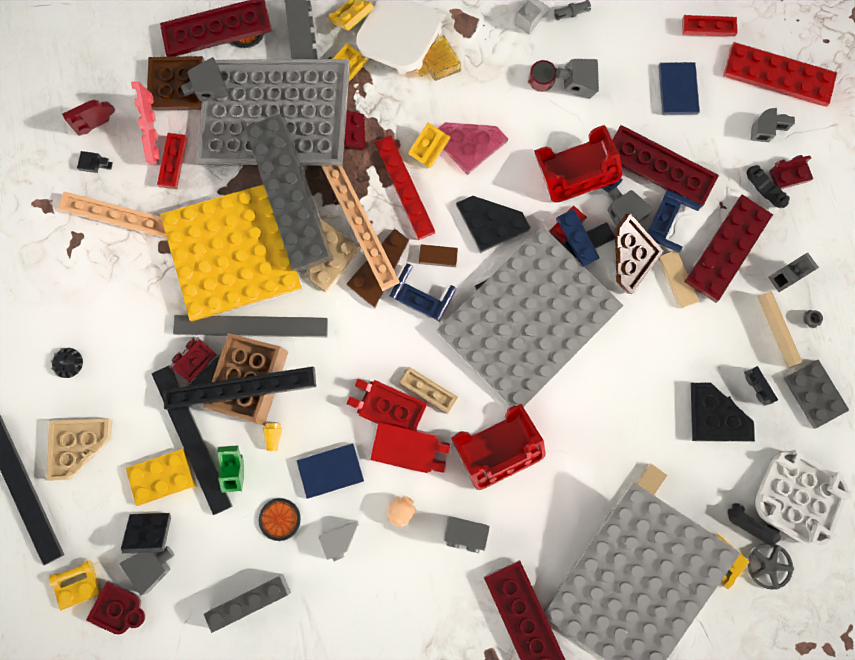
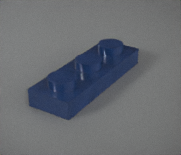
M574 208L556 217L576 258L583 267L600 259Z

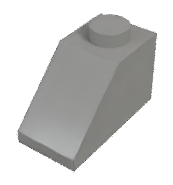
M527 0L517 12L515 25L527 34H530L550 7L540 0Z
M358 521L319 537L327 560L332 558L333 562L345 557L343 553H346L359 526Z

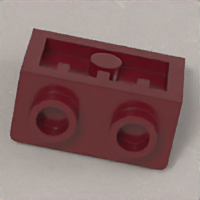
M798 155L790 161L783 159L776 162L775 166L769 171L773 183L782 190L811 182L814 178L807 163L812 159L811 155L804 157L803 155Z
M199 337L196 339L192 338L185 345L186 349L182 353L178 352L171 360L173 362L171 367L189 383L217 355Z

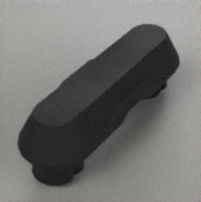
M755 165L748 168L746 172L747 178L764 198L777 208H785L789 204L790 196H787L786 192H783L775 185L760 166Z
M734 503L732 508L728 509L727 513L731 523L764 543L775 545L781 540L780 530L771 525L766 526L757 523L754 518L744 513L745 508L743 505L740 506L739 503Z

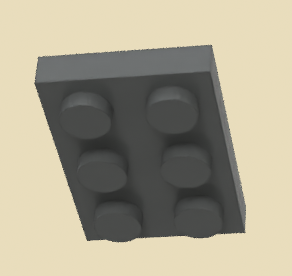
M819 359L783 378L813 429L849 411Z

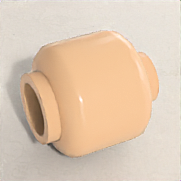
M406 495L403 498L395 497L386 511L388 520L399 527L401 525H408L416 512V508L413 505L414 501Z

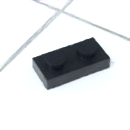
M758 366L744 372L746 381L754 388L757 399L764 406L778 401Z

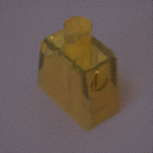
M443 35L430 46L422 60V67L419 70L416 68L420 77L430 73L433 80H439L460 72L461 62Z

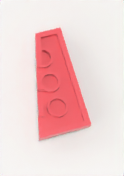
M139 81L131 82L132 89L137 91L138 98L134 99L135 106L141 114L138 122L141 131L145 133V135L141 136L145 159L150 165H158L160 151L156 147L158 134L157 130L154 129L153 123L156 122L155 113L151 107L153 96Z

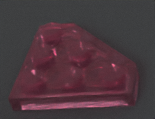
M445 122L438 128L451 137L443 150L467 175L508 142L506 135L497 126Z

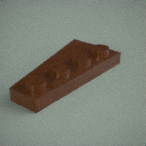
M396 229L381 243L394 270L409 243V239ZM367 260L346 283L351 290L376 309L384 291H382Z

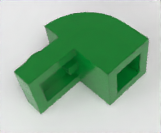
M239 446L218 447L217 454L220 463L218 479L222 493L242 491L244 461L243 455H240Z

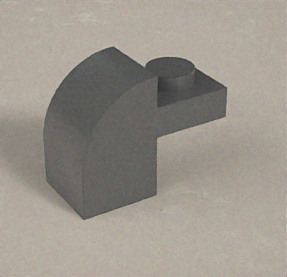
M777 108L765 110L752 125L751 141L769 143L776 136V130L788 131L795 124V117L788 116L787 114L777 115Z
M807 252L768 278L777 291L781 292L818 269L819 266Z

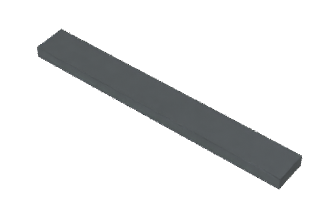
M174 315L173 334L227 336L230 333L238 336L327 338L328 318L210 316L191 322L188 315Z

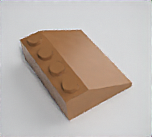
M228 333L212 382L283 371L288 351L281 346ZM275 394L205 404L203 408L265 426Z

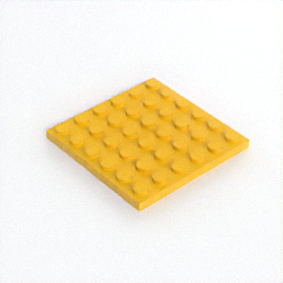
M264 184L161 214L188 317L191 322L302 289L298 273L292 270Z

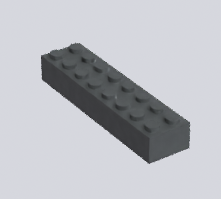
M279 113L246 126L245 130L292 270L299 273L334 260L286 120Z

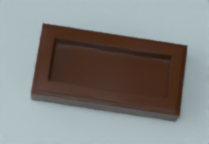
M421 244L419 264L456 267L458 248Z

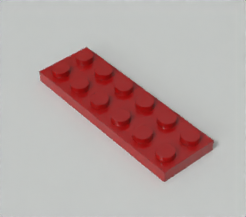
M733 42L723 76L827 107L831 101L838 72Z

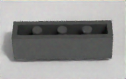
M285 0L292 59H318L317 48L313 49V44H316L315 32L311 33V28L314 27L313 16H309V12L312 11L311 0Z
M282 574L207 611L203 615L210 632L213 633L288 596L291 591Z

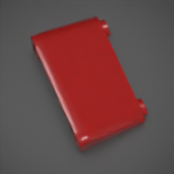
M605 124L592 129L588 135L589 142L556 154H554L551 147L547 146L534 150L545 185L553 202H563L613 184L621 179L623 173L620 154Z
M522 404L508 408L505 414L506 420L473 436L469 432L460 431L451 437L476 490H483L540 462L546 456L544 440Z

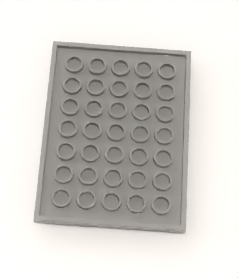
M349 59L215 60L219 66L229 96L202 102L196 153L197 164L257 165L245 127L280 113L288 124L301 165H343L350 71Z
M542 226L436 331L510 406L522 404L524 407L624 305Z
M632 481L544 613L548 621L605 660H667L736 561L740 552Z

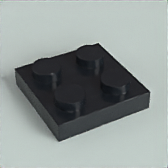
M170 513L129 514L121 545L122 553L164 552L171 521Z

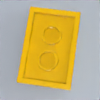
M184 449L126 468L136 506L196 487Z

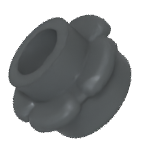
M808 310L805 312L803 321L808 327L816 328L822 324L823 315L817 310Z

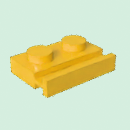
M348 43L333 57V59H349V81L367 63V58L363 57L361 53Z
M427 122L408 154L431 169L451 137Z

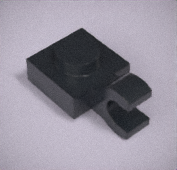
M81 151L77 169L84 172L98 173L99 168L111 170L113 162H109V158L102 157L99 153Z

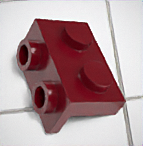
M346 111L344 148L347 147L361 151L365 149L364 114Z

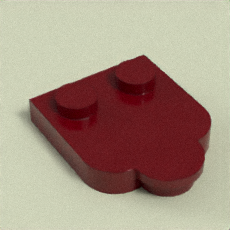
M91 100L62 113L70 127L80 136L88 134L91 130L107 123L110 119L109 116L115 112V108L110 102L100 103L98 100Z
M107 581L86 621L113 634L120 635L129 628L140 627L145 621V612L140 608L141 599L137 594Z

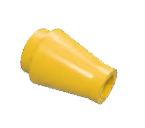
M266 422L265 427H263L266 451H278L282 432L281 423Z

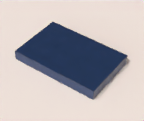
M660 62L658 68L662 115H698L700 107L696 62Z
M354 443L296 461L307 499L364 482Z

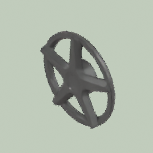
M761 544L751 552L748 559L750 561L748 570L751 578L765 589L778 590L784 587L792 577L794 571L792 559L788 552L780 545ZM763 547H774L769 558L758 552V550ZM780 551L787 558L788 565L777 562ZM753 556L761 562V568L754 573L751 567ZM788 571L785 580L779 584L777 572ZM768 574L773 586L762 584L757 578Z

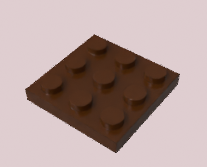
M203 56L148 57L147 90L153 96L152 111L201 110L202 101H199L195 93L185 96L181 85L191 82L188 70L204 62Z

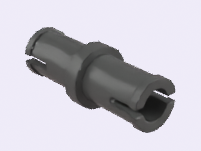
M585 0L576 4L569 3L568 6L555 9V19L559 21L567 17L574 18L577 14L589 12L591 8L588 7H591V3L589 0Z

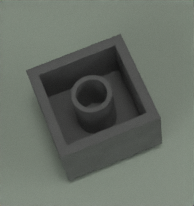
M448 516L443 540L447 542L446 545L459 549V546L462 545L466 546L467 551L479 553L480 550L485 551L490 526Z

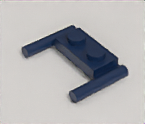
M666 190L647 233L656 243L680 253L683 246L667 240L668 232L681 204L696 211L700 210L701 204Z
M406 263L398 278L400 283L394 286L389 297L440 322L457 288L450 285L443 300L440 301L405 283L413 268L411 264Z

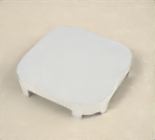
M379 0L357 33L356 44L359 52L363 57L367 58V61L371 58L398 69L400 74H405V72L416 68L419 70L423 66L422 60L436 36L440 37L441 23L438 13L430 7L411 0Z
M791 450L781 452L774 456L770 462L756 496L755 506L757 513L767 524L803 544L817 546L833 541L837 535L834 533L845 501L851 498L852 491L848 490L847 483L843 479L845 476L840 472L834 473L803 456L802 451Z

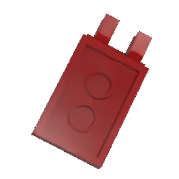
M357 379L355 387L366 391L362 401L351 396L347 401V405L358 409V416L378 424L379 421L413 429H417L428 404L377 380L371 381L369 384L360 379Z
M379 421L370 460L427 474L431 470L444 473L446 461L434 459L435 452L449 454L451 443L438 440L439 438H436L437 434Z

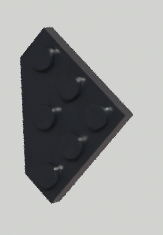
M473 195L456 203V207L480 253L531 229L521 211Z
M711 382L691 383L692 441L755 442L754 421Z

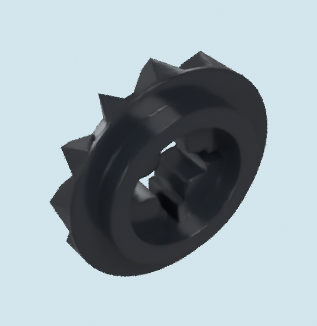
M70 347L61 348L60 351L54 353L53 359L50 360L52 363L51 369L55 375L61 378L74 377L83 366L82 355ZM68 357V360L73 362V364H68L65 368V365L60 363V361H65Z

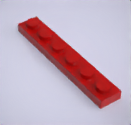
M392 135L375 141L378 153L418 241L435 234V229Z

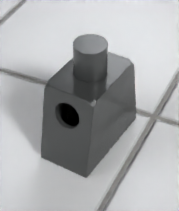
M214 57L188 70L191 82L181 85L185 96L195 93L199 101L202 102L229 96Z
M571 59L564 68L558 67L556 78L564 79L565 91L590 99L599 92L598 59Z
M616 187L608 193L613 203L610 204L607 210L615 226L619 224L625 214H631L640 223L653 212V208L633 190L623 195Z
M166 546L164 552L138 553L119 564L140 596L149 593L171 570L167 561L174 556V553L170 547Z

